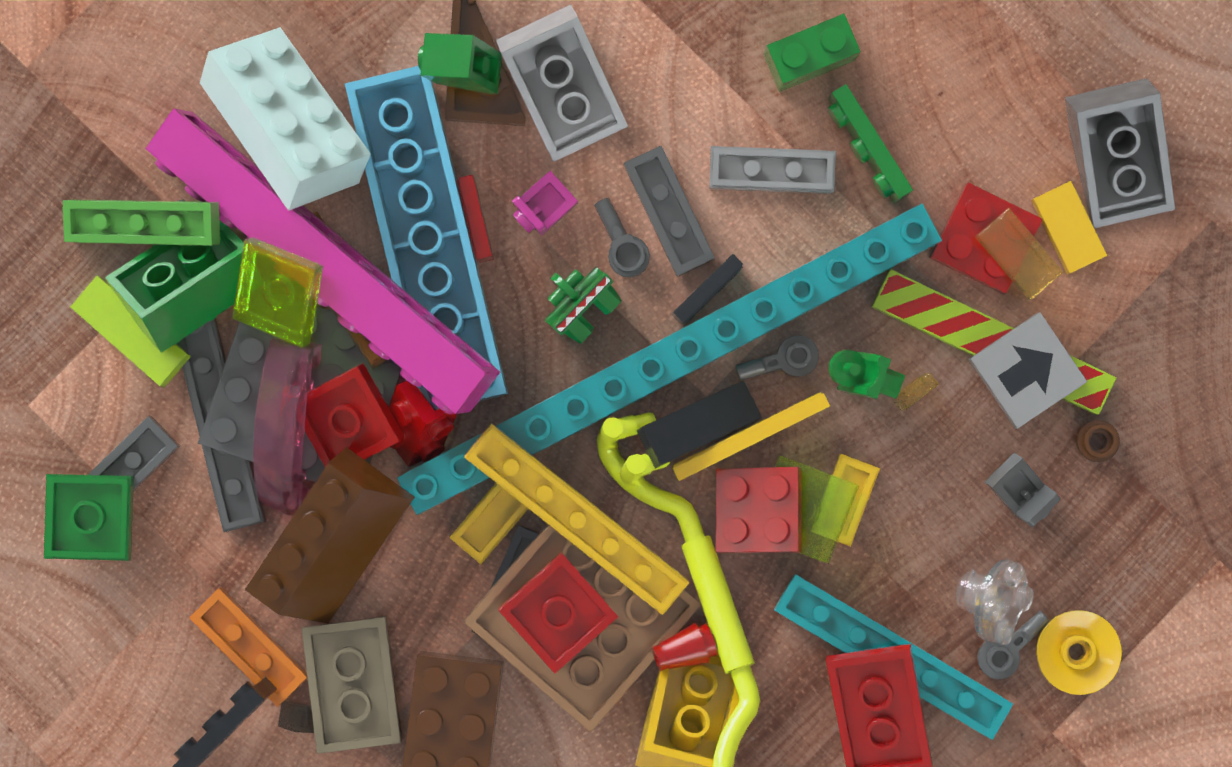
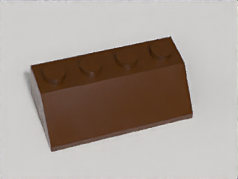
M346 447L327 464L245 588V591L278 615L328 624L415 497Z

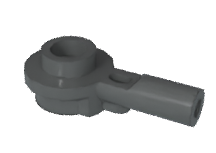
M609 198L598 201L594 206L612 240L608 255L610 266L615 273L622 277L632 278L639 276L646 270L649 264L650 254L648 247L641 239L626 233Z
M797 335L785 339L779 346L776 354L735 366L740 381L777 370H782L794 377H800L813 371L817 366L819 354L812 340L808 337Z
M1039 610L1008 639L995 637L985 641L979 648L977 655L978 665L982 672L994 679H1005L1013 675L1020 662L1019 651L1037 636L1050 620Z

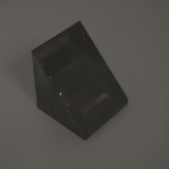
M284 701L281 704L278 727L293 732L314 733L311 705Z

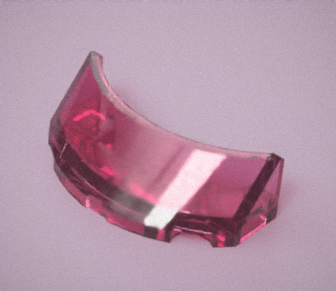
M271 338L262 371L255 416L253 447L255 487L260 503L286 515L294 516L310 492V487L302 485V482L306 480V471L301 470L307 392L313 389L314 380H311V368H317L320 364L322 344Z

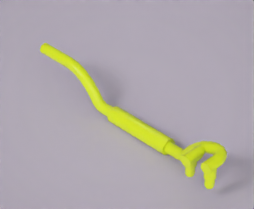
M647 412L636 416L628 415L621 418H608L601 426L597 435V450L603 466L625 491L653 508L672 514L678 520L685 540L681 547L708 626L713 635L718 655L725 674L731 673L739 696V703L727 720L719 737L712 766L733 767L739 743L748 726L757 715L760 696L751 669L755 662L711 536H705L698 514L689 501L682 496L651 484L643 477L654 470L667 467L670 462L655 469L649 455L646 453L629 456L625 461L618 450L617 440L637 435L636 430L656 421L654 414Z

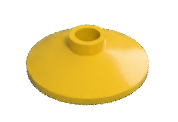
M1073 610L1056 616L1044 627L1038 639L1036 654L1040 670L1049 683L1069 694L1086 695L1099 691L1111 682L1119 669L1122 650L1119 637L1108 621L1089 611ZM1079 643L1083 649L1082 655L1077 659H1072L1069 655V648L1073 644Z

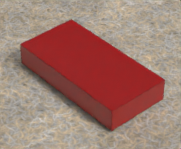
M473 174L459 177L457 184L475 259L479 263L492 261L494 257Z

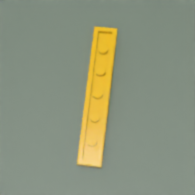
M493 423L489 424L464 455V458L662 615H664L690 583L688 579Z

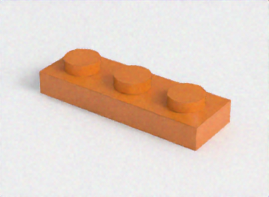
M222 587L218 588L189 617L255 685L265 677L269 679L277 688L269 699L277 707L308 678L307 673Z

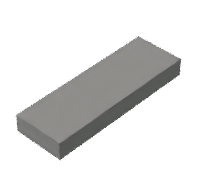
M711 146L709 189L833 194L835 190L836 151Z

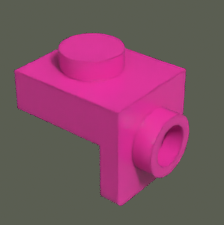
M549 171L521 197L517 196L512 200L513 205L517 209L512 216L528 234L535 229L542 236L578 204V201L559 179Z

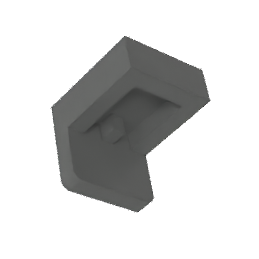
M1013 453L985 481L1008 510L1030 527L1035 526L1040 520L1047 517L1052 508L1061 499L1054 490L1042 482L1025 460L1016 453Z

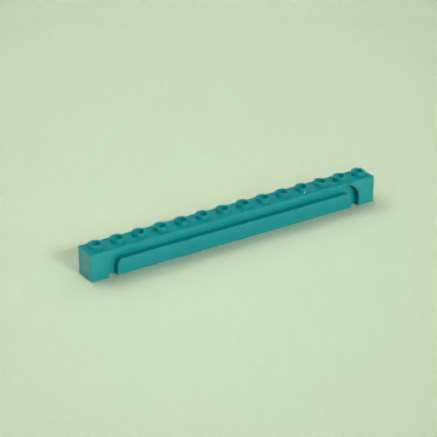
M922 203L498 424L496 427L531 455H535L878 276L893 266L922 253L941 242L942 239ZM481 434L397 477L401 487L415 497L411 506L416 515L422 514L449 500L458 493L466 491L490 478L464 458V455Z

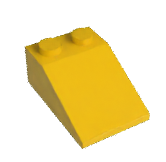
M718 654L709 658V663L662 671L658 670L635 766H713L714 753L719 737L727 720L739 703V696L731 673L725 674Z

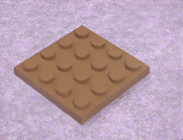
M547 524L467 615L463 622L591 733L654 660L652 647L659 645L662 641L678 633L701 604L683 590L664 615H662ZM562 552L618 615V618L554 674L502 616L498 608Z

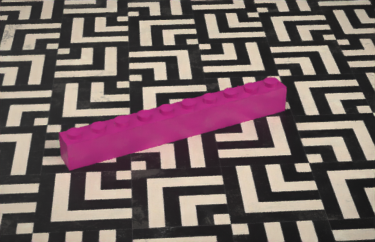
M172 109L145 148L157 159L155 165L172 177L178 176L187 184L185 187L186 192L198 201L219 202V220L231 228L237 227L247 235L245 241L250 247L261 254L268 253L278 262L276 268L283 275L295 281L298 279L309 288L306 293L312 300L324 307L329 305L339 314L337 320L345 328L354 333L360 332L371 341L368 345L369 348L381 358L386 360L391 358L402 368L400 374L408 382L417 387H425L434 395L432 401L437 407L448 414L471 412L500 371L304 205L288 211L260 169L194 112Z

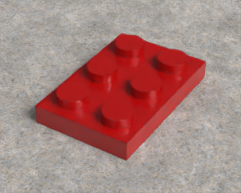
M911 644L827 656L826 665L846 767H933Z

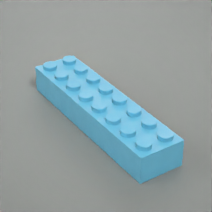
M419 66L345 83L356 134L371 153L365 171L391 280L500 371L479 401L508 395L506 380L477 260L472 248L434 82L422 77ZM418 387L434 410L439 409L432 401L434 395L425 387Z

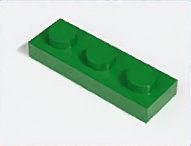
M847 84L833 91L828 98L831 103L827 107L828 112L840 129L845 126L850 133L853 141L849 144L857 159L862 164L867 161L874 171L875 176L872 177V181L879 194L884 199L890 197L894 204L908 196L913 191L911 185Z

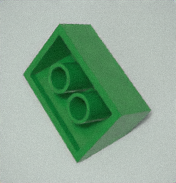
M221 221L219 245L155 244L105 277L142 332L161 353L179 343L183 338L207 322L215 319L219 314L267 283L250 248Z

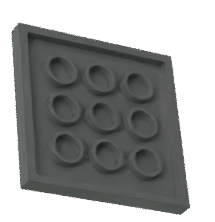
M259 287L248 296L198 444L316 482L325 466L289 402L364 363L389 407L402 368L390 358V360L372 369L345 328L337 320L333 311ZM372 456L364 460L370 464Z

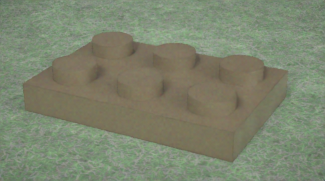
M387 616L302 627L317 754L401 743L402 734Z

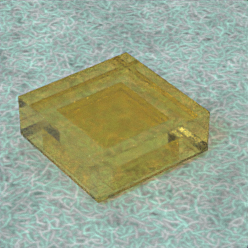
M923 373L900 390L898 397L892 400L900 411L907 410L937 387L939 383L931 373Z

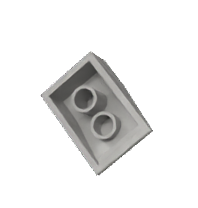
M568 5L496 40L553 162L628 127L572 5Z

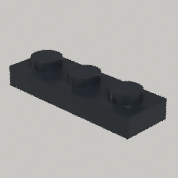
M267 677L263 678L255 686L247 681L230 698L235 705L226 714L219 709L202 725V728L207 733L198 742L192 736L174 753L178 761L172 767H199L277 688Z

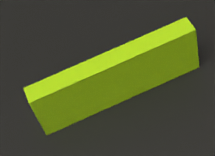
M98 275L70 306L160 387L165 388L191 357L178 344L171 346L161 353L142 332L110 285Z

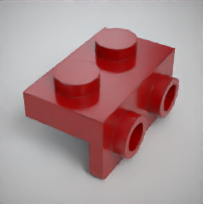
M407 380L398 384L389 404V409L405 438L390 446V448L395 449L406 465L410 467L421 460L426 463L444 451V444L449 433L454 428L453 423L457 414H448L440 408L434 410L418 387Z

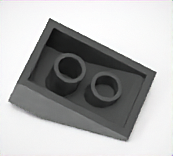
M1145 78L1065 97L1070 137L1093 227L1099 228L1175 210L1161 94L1152 83Z

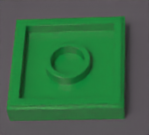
M46 474L44 559L131 560L134 476Z

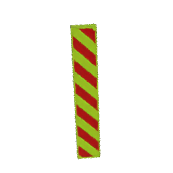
M892 269L888 271L871 308L971 356H974L1014 329ZM1070 355L1087 382L1062 400L1094 415H1099L1117 377Z

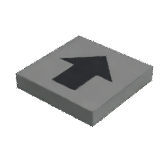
M1040 312L968 359L1015 429H1018L1087 382Z

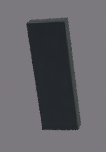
M743 380L651 422L636 431L656 469L756 422L762 416Z

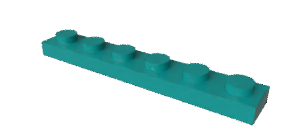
M796 574L793 575L773 609L845 653L911 644L920 697L991 740L994 739L1013 706L1012 702Z

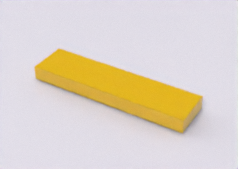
M819 392L674 464L672 470L677 480L681 481L830 407V404L825 394Z

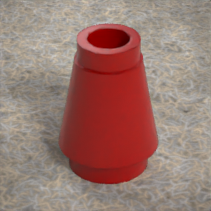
M693 623L662 641L659 645L652 647L653 657L659 671L709 663V658L718 654L713 635L706 623L700 626Z

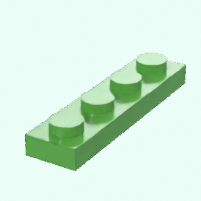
M63 200L64 242L206 246L220 244L219 202Z

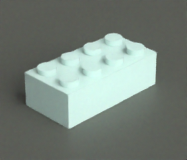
M281 27L208 51L200 84L288 211L359 184L371 153Z

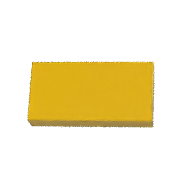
M1071 181L1031 200L1038 216L1043 219V227L1067 275L1107 256Z
M839 454L811 532L851 547L880 468L844 454Z
M495 483L449 538L479 564H482L529 508Z

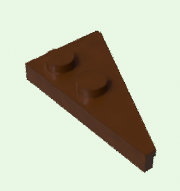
M453 0L451 34L474 35L496 49L476 0ZM502 62L498 94H488L447 86L445 121L525 126L526 117L519 105Z

